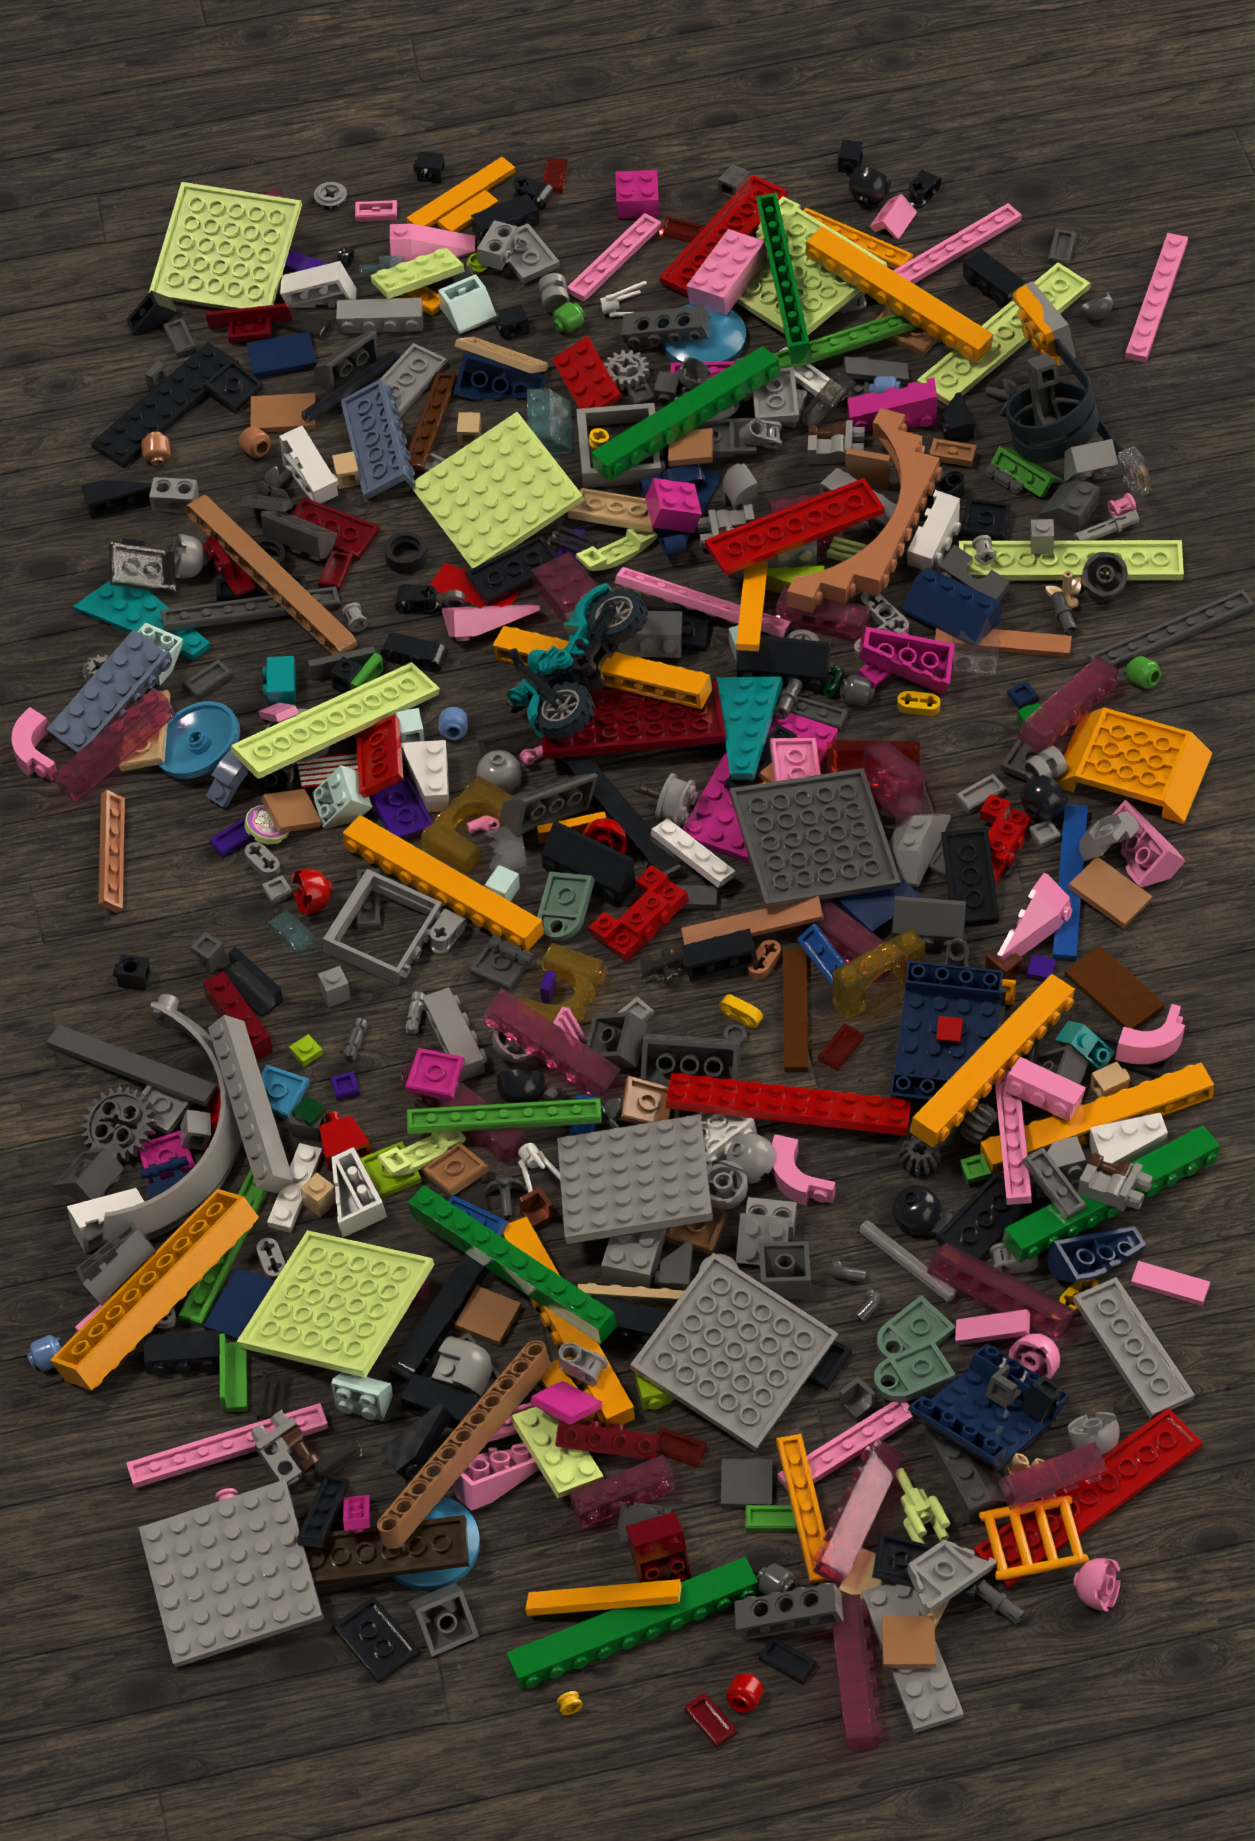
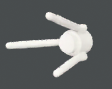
M643 281L600 298L603 314H609L610 318L623 317V314L634 313L616 312V310L620 309L619 301L641 294L640 290L631 291L646 285L647 282Z
M527 1143L519 1149L518 1154L521 1160L518 1164L522 1169L528 1193L533 1191L527 1167L536 1168L540 1166L541 1169H544L546 1165L560 1180V1172L548 1161L542 1151L538 1150L534 1143Z

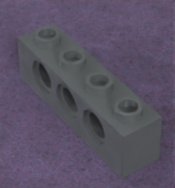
M705 305L623 314L621 336L627 347L709 339L711 316Z
M821 1583L810 1588L798 1587L793 1589V1591L783 1593L772 1592L761 1597H746L743 1600L735 1601L736 1630L743 1640H750L843 1623L842 1594L835 1583ZM792 1607L790 1611L785 1612L788 1608Z

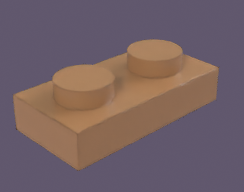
M934 438L929 455L940 458V462L972 467L976 454V445Z

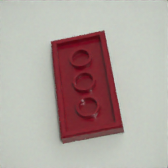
M304 497L291 514L338 533L332 550L353 554V559L357 561L361 559L380 532L379 525Z

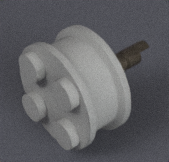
M671 773L667 778L662 791L649 788L643 784L641 786L636 785L633 789L635 792L658 799L655 821L661 822L668 818L678 827L684 826L690 816V813H688L689 808L695 804L698 797V792L695 791V781H683L678 779L677 774Z

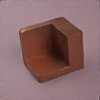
M989 953L985 959V969L1003 971V979L1013 980L1022 973L1023 958L1015 953L1002 964L998 960V956L995 958Z
M540 1187L519 1198L520 1214L522 1217L527 1216L534 1231L554 1220L553 1204Z

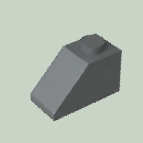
M687 1241L661 1260L660 1271L655 1270L654 1285H658L659 1289L669 1288L671 1290L684 1291L690 1285L693 1259L692 1242Z

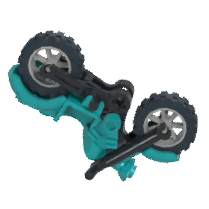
M607 583L590 590L577 603L574 614L569 622L563 624L569 634L567 646L564 649L552 646L548 651L539 649L531 651L528 654L529 667L523 663L516 648L509 651L516 671L524 679L517 687L509 689L506 694L510 702L515 706H528V721L537 736H548L549 739L554 740L557 738L562 740L564 737L570 738L574 736V733L581 732L583 727L590 723V717L593 718L594 716L593 709H595V704L588 691L596 692L604 687L606 680L601 673V666L606 659L613 656L620 643L627 642L629 638L633 639L637 636L636 633L638 631L641 632L644 628L643 625L647 623L648 618L646 616L648 615V610L637 592H633L631 589H617V591L613 592Z

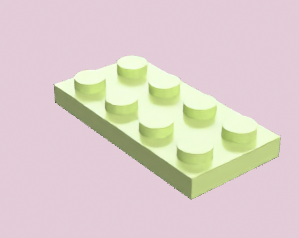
M447 248L437 249L434 253L418 256L409 262H401L395 267L379 270L370 276L375 287L387 299H391L465 271L464 265Z
M537 1407L512 1415V1425L557 1499L603 1481L604 1476L588 1451L555 1446L557 1426L561 1420Z

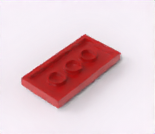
M585 336L552 359L579 409L608 407L623 398L588 336Z
M394 714L356 733L359 793L363 798L376 794L380 790L403 780L400 720Z

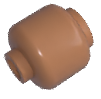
M251 426L246 428L239 437L241 450L252 458L263 457L270 449L271 440L269 436L258 427Z
M161 432L148 433L142 440V455L146 462L159 466L170 458L169 439Z

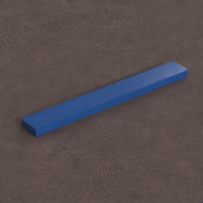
M1067 804L1064 808L1058 885L1070 897L1072 914L1069 920L1064 921L1061 927L1054 933L1053 959L1076 961L1081 898L1069 890L1068 886L1083 871L1084 860L1080 853L1079 845L1081 838L1086 833L1088 806Z

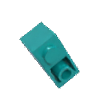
M1068 1021L1055 1039L1062 1047L1071 1045L1088 1061V1065L1096 1070L1104 1068L1115 1053L1088 1027L1081 1023Z

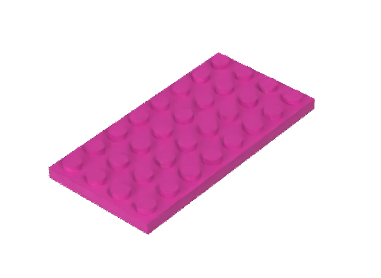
M790 712L788 717H784V719L777 717L774 713L768 731L769 735L780 724L797 734V738H816L820 766L838 736L837 728ZM726 750L682 830L705 848L750 864L729 796V790L724 788V782L730 776ZM760 779L756 784H761L764 781Z

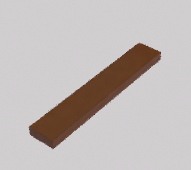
M436 373L408 449L411 456L408 463L414 471H425L453 396L458 378L457 374Z
M783 950L784 1072L808 1071L807 967L805 950Z

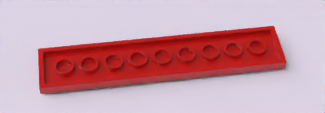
M672 1073L666 1098V1108L907 1136L911 1100Z
M1167 1408L1117 1444L1110 1452L1099 1457L1041 1500L1070 1495L1072 1497L1070 1508L1078 1536H1081L1202 1448V1441ZM1060 1507L1045 1510L1056 1552L1070 1544ZM1035 1512L1021 1514L1020 1518L1032 1562L1038 1563L1048 1560ZM1009 1522L998 1530L1007 1568L1022 1566L1023 1564L1012 1524ZM989 1538L974 1548V1554L977 1557L989 1561V1558L994 1559ZM995 1566V1568H994L993 1570H991V1573H992L994 1576H995V1571H998L996 1566ZM1024 1576L999 1581L1008 1589Z

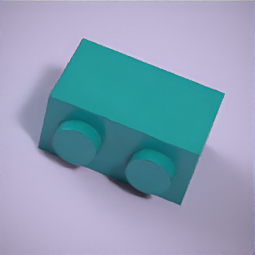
M294 656L267 657V666L263 667V679L267 680V684H263V697H268L269 706L278 702L296 705V666Z

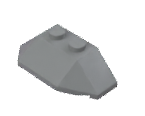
M949 814L913 815L897 824L888 845L898 875L911 887H919L941 840V832H945L951 819Z

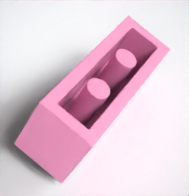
M1020 1057L1008 1073L1004 1091L1070 1121L1081 1105L1086 1087Z

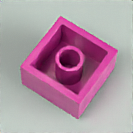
M657 170L616 172L617 219H639L644 213L653 218H659Z
M653 478L645 496L652 528L694 533L702 515L695 484Z

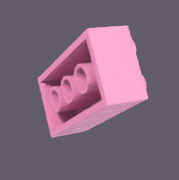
M728 229L687 284L689 303L696 306L705 305L708 310L727 315L768 259L765 241Z

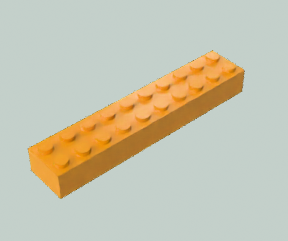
M216 1189L50 1359L65 1381L91 1391L102 1383L103 1378L111 1370H114L128 1353L136 1348L137 1343L153 1330V1327L161 1318L167 1316L170 1309L186 1296L192 1286L201 1281L204 1274L220 1261L222 1255L228 1249L235 1246L237 1240L245 1232L249 1231L253 1223L259 1218L244 1196Z

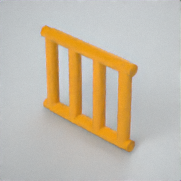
M1070 1495L979 1513L981 1522H985L994 1559L997 1561L996 1567L998 1571H995L996 1580L1078 1566L1089 1561L1087 1554H1083L1070 1508L1072 1504V1497ZM1058 1507L1061 1510L1073 1556L1059 1559L1045 1513L1047 1509ZM1035 1512L1048 1561L1032 1562L1020 1518L1021 1514ZM1010 1517L1022 1566L1007 1568L995 1519Z

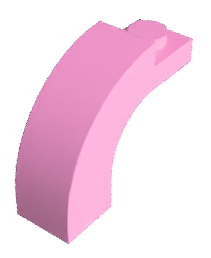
M29 707L16 721L12 731V746L16 762L27 776L30 777L36 772L38 776L45 777L52 782L58 777L55 762L35 749L37 743L48 734L46 730L48 728L47 718Z
M1172 1004L1165 1024L1157 1030L1139 1031L1123 1027L1115 1060L1131 1064H1151L1165 1060L1173 1055L1182 1043L1185 1025L1182 1024L1183 1017L1179 1016L1181 1006Z
M775 1134L772 1147L776 1151V1157L771 1173L778 1189L789 1199L807 1206L809 1198L818 1202L833 1203L835 1198V1182L802 1173L795 1165L798 1156V1139Z

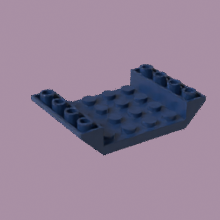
M908 960L905 995L890 1096L929 1101L997 1031L1003 971ZM939 1016L963 1018L960 1044L936 1041ZM989 1094L985 1098L981 1097L978 1100V1104L983 1103L987 1105Z
M986 1343L974 1353L967 1371L932 1399L922 1395L909 1406L908 1411L917 1421L997 1471H1000L1009 1463L1015 1453L1020 1454L1050 1428L1069 1399L1070 1394L1063 1391L1052 1413L1043 1420L1039 1421L1030 1416L1020 1405L1031 1385L1041 1376ZM1008 1365L1011 1368L1007 1379L1018 1385L1017 1389L1021 1391V1395L1005 1409L986 1397L985 1394L991 1377L1003 1366Z

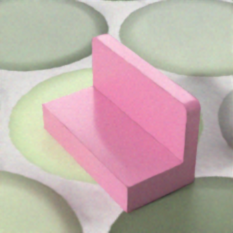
M902 194L887 200L870 225V228L874 232L886 228L894 239H899L917 211Z

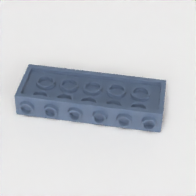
M382 379L341 400L352 450L357 463L362 492L367 500L404 480L410 486L415 484L413 479L415 473L412 466L408 463L411 456L405 447L407 440L401 431L403 424L397 415L399 408L393 398L395 392Z
M133 629L46 729L47 732L86 761L89 756H93L98 751L100 743L112 735L113 728L119 722L121 723L126 719L128 711L132 706L139 704L145 691L151 689L156 684L158 676L170 668L172 664L170 652L168 650L163 651Z

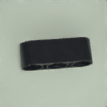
M390 633L380 651L382 658L388 662L403 666L412 662L420 670L432 673L441 671L449 653L448 649L440 643L399 633Z

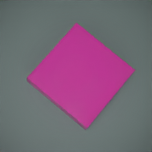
M418 1048L405 1085L406 1092L452 1100L465 1063V1057Z
M181 1130L152 1139L151 1143L145 1142L143 1144L146 1149L145 1151L137 1150L144 1169L153 1163L158 1165L168 1162L169 1158L175 1156L177 1158L186 1156L189 1165L180 1167L182 1173L191 1171L195 1166L189 1148L181 1147ZM171 1170L159 1174L161 1180L173 1177L174 1174ZM152 1177L147 1178L149 1184L153 1183Z
M560 1381L533 1395L530 1404L571 1425L600 1410L602 1401L564 1381Z

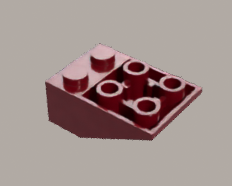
M675 1512L625 1526L638 1583L677 1579L684 1582L692 1578L684 1531Z

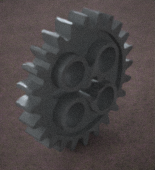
M118 1086L116 1092L109 1088V1095L106 1096L101 1092V1100L98 1101L94 1098L95 1106H87L90 1114L83 1115L87 1123L81 1125L86 1130L81 1136L86 1139L84 1144L90 1148L89 1150L106 1148L119 1163L121 1158L128 1162L130 1154L137 1158V1150L145 1151L146 1149L143 1144L145 1142H152L148 1136L156 1133L151 1127L157 1125V1122L152 1119L157 1113L152 1110L154 1105L148 1101L149 1098L144 1094L142 1095L139 1090L136 1089L134 1091L129 1086L125 1090ZM108 1130L107 1134L104 1137H102L104 1132Z

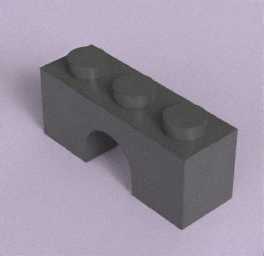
M954 545L939 565V573L1000 601L1009 589L1010 581L992 569L984 578L975 579L971 577L968 569L972 565L973 557Z

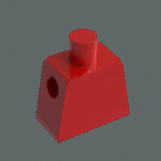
M337 1111L326 1114L325 1120L327 1123L320 1126V1134L328 1171L333 1169L332 1157L354 1147L359 1158L371 1154L369 1140L352 1116L340 1118Z

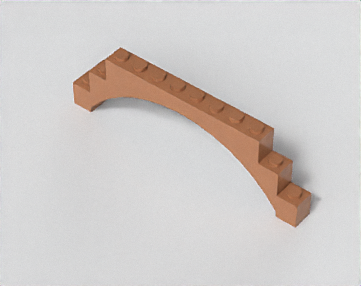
M880 408L873 421V438L878 439L887 450L894 462L900 482L899 500L891 519L868 546L850 559L814 574L802 577L795 575L787 591V606L813 613L816 605L821 604L822 598L846 604L849 597L854 596L855 590L879 596L882 588L887 587L889 574L895 571L897 558L903 555L905 542H909L911 538L912 527L917 526L920 511L925 510L927 497L933 494L935 481H939L942 474L940 458L924 454L925 446L922 445V436L907 432L905 414Z

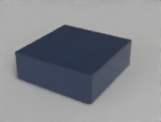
M1027 681L1007 690V696L1019 710L1039 701L1038 694Z

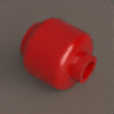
M737 1674L733 1677L726 1692V1700L731 1708L737 1712H751L757 1708L764 1692L763 1685L753 1674Z

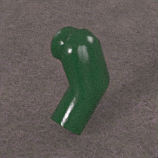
M837 664L833 665L829 671V674L834 677L833 680L823 690L827 697H832L841 688L845 675L843 667L840 668Z

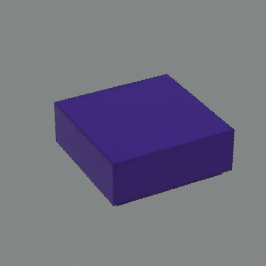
M1032 955L1027 978L1044 982L1053 974L1056 959Z
M547 970L545 972L540 987L542 1003H551L556 988L555 971Z
M354 1072L330 1077L336 1101L360 1095Z

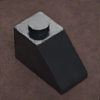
M151 290L126 320L132 334L138 335L163 327V324L168 323L177 311L170 297Z
M961 392L954 395L943 412V421L940 423L942 435H946L948 441L954 442L974 437L975 422Z

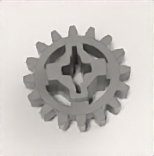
M622 350L620 355L613 353L614 358L608 357L607 363H604L615 384L620 386V391L624 387H627L629 390L632 386L640 387L639 383H646V378H649V362H647L646 357H641L640 352L634 355L633 350L626 354Z

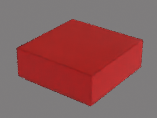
M939 1016L936 1041L960 1044L963 1018Z

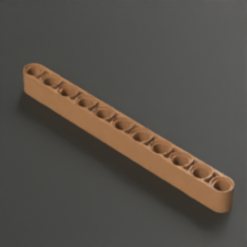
M202 495L185 506L188 517L209 538L215 537L224 552L331 655L349 652L357 647L355 637L208 496Z
M531 1341L523 1347L377 1522V1528L386 1548L395 1549L404 1544L549 1370L551 1362L546 1346L542 1341Z

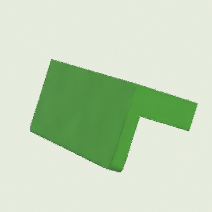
M999 446L990 463L1013 476L1014 480L1018 479L1024 484L1023 487L1042 498L1045 497L1052 482L1059 483L1061 480L1036 463L1025 460L1015 450L1008 447Z
M220 1334V1402L222 1413L247 1412V1349L240 1348L237 1342L226 1343L225 1334Z

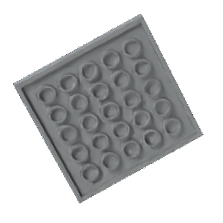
M701 1114L557 1138L566 1244L713 1220Z
M713 1253L630 1364L629 1369L756 1451L837 1339L838 1333Z
M286 1480L139 1527L175 1668L324 1619L305 1547L297 1543L300 1529Z

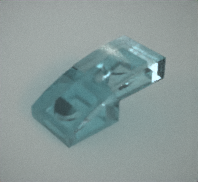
M380 256V265H359V273H376L382 269L395 267L404 261V256Z
M287 910L267 922L270 930L281 936L285 945L296 953H299L316 941L313 934Z

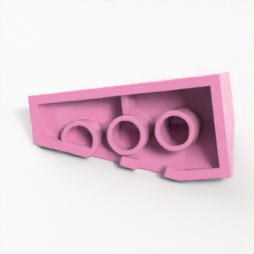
M390 224L391 268L401 262L414 260L418 256L434 253L437 249L447 248L457 259L475 253V236L415 224Z
M507 605L501 608L500 606H484L482 609H478V607L442 608V613L449 636L456 637V641H469V636H478L540 610V606Z
M1124 800L1113 814L1128 812L1140 825V828L1131 838L1120 841L1122 846L1121 854L1127 862V873L1139 887L1171 879L1185 863L1184 858L1127 800Z
M1046 873L1042 874L1028 896L1032 899L1026 911L1021 909L1018 915L1019 919L1016 930H1010L997 954L998 960L1002 964L1015 953L1022 957L1058 930L1064 921L1069 920L1072 914L1070 897Z
M524 1443L513 1445L510 1450L498 1451L496 1447L488 1448V1453L478 1454L452 1486L457 1498L472 1511L494 1502L538 1471L539 1467Z

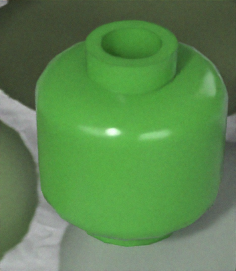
M566 302L554 311L553 325L559 332L563 331L570 334L582 326L585 313L577 303Z
M1137 656L1126 667L1128 681L1136 686L1148 689L1159 682L1161 671L1158 663L1153 660Z

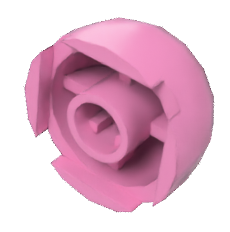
M1027 1334L1018 1339L1009 1350V1357L1011 1359L1017 1360L1021 1365L1038 1373L1041 1377L1045 1375L1051 1379L1059 1368L1060 1353L1058 1347L1045 1335Z
M1095 1558L1087 1561L1080 1571L1075 1574L1074 1587L1077 1589L1081 1602L1086 1606L1106 1612L1109 1611L1107 1607L1114 1606L1120 1589V1580H1116V1572H1120L1117 1561L1107 1558Z

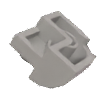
M735 464L727 470L722 484L724 505L731 504L734 510L743 509V505L750 504V500L758 498V483L745 464Z
M1119 812L1100 819L1087 830L1080 840L1079 850L1083 860L1086 861L1102 856L1113 843L1131 838L1140 828L1139 823L1128 812Z
M452 1336L446 1338L439 1349L441 1356L432 1379L439 1383L450 1384L459 1391L473 1393L481 1398L492 1373L493 1366L490 1355L484 1348L473 1342Z

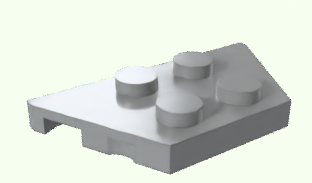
M944 1539L910 1562L907 1571L922 1608L928 1615L993 1570L997 1561L993 1558H989V1561L976 1557L974 1556L975 1551L961 1548L955 1543Z

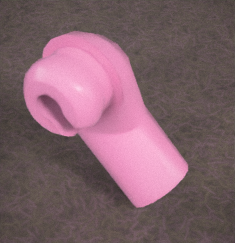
M542 745L534 749H524L520 753L521 762L525 765H531L535 760L542 758Z
M485 815L466 823V827L470 834L479 830L496 833L500 830L501 823L498 819Z

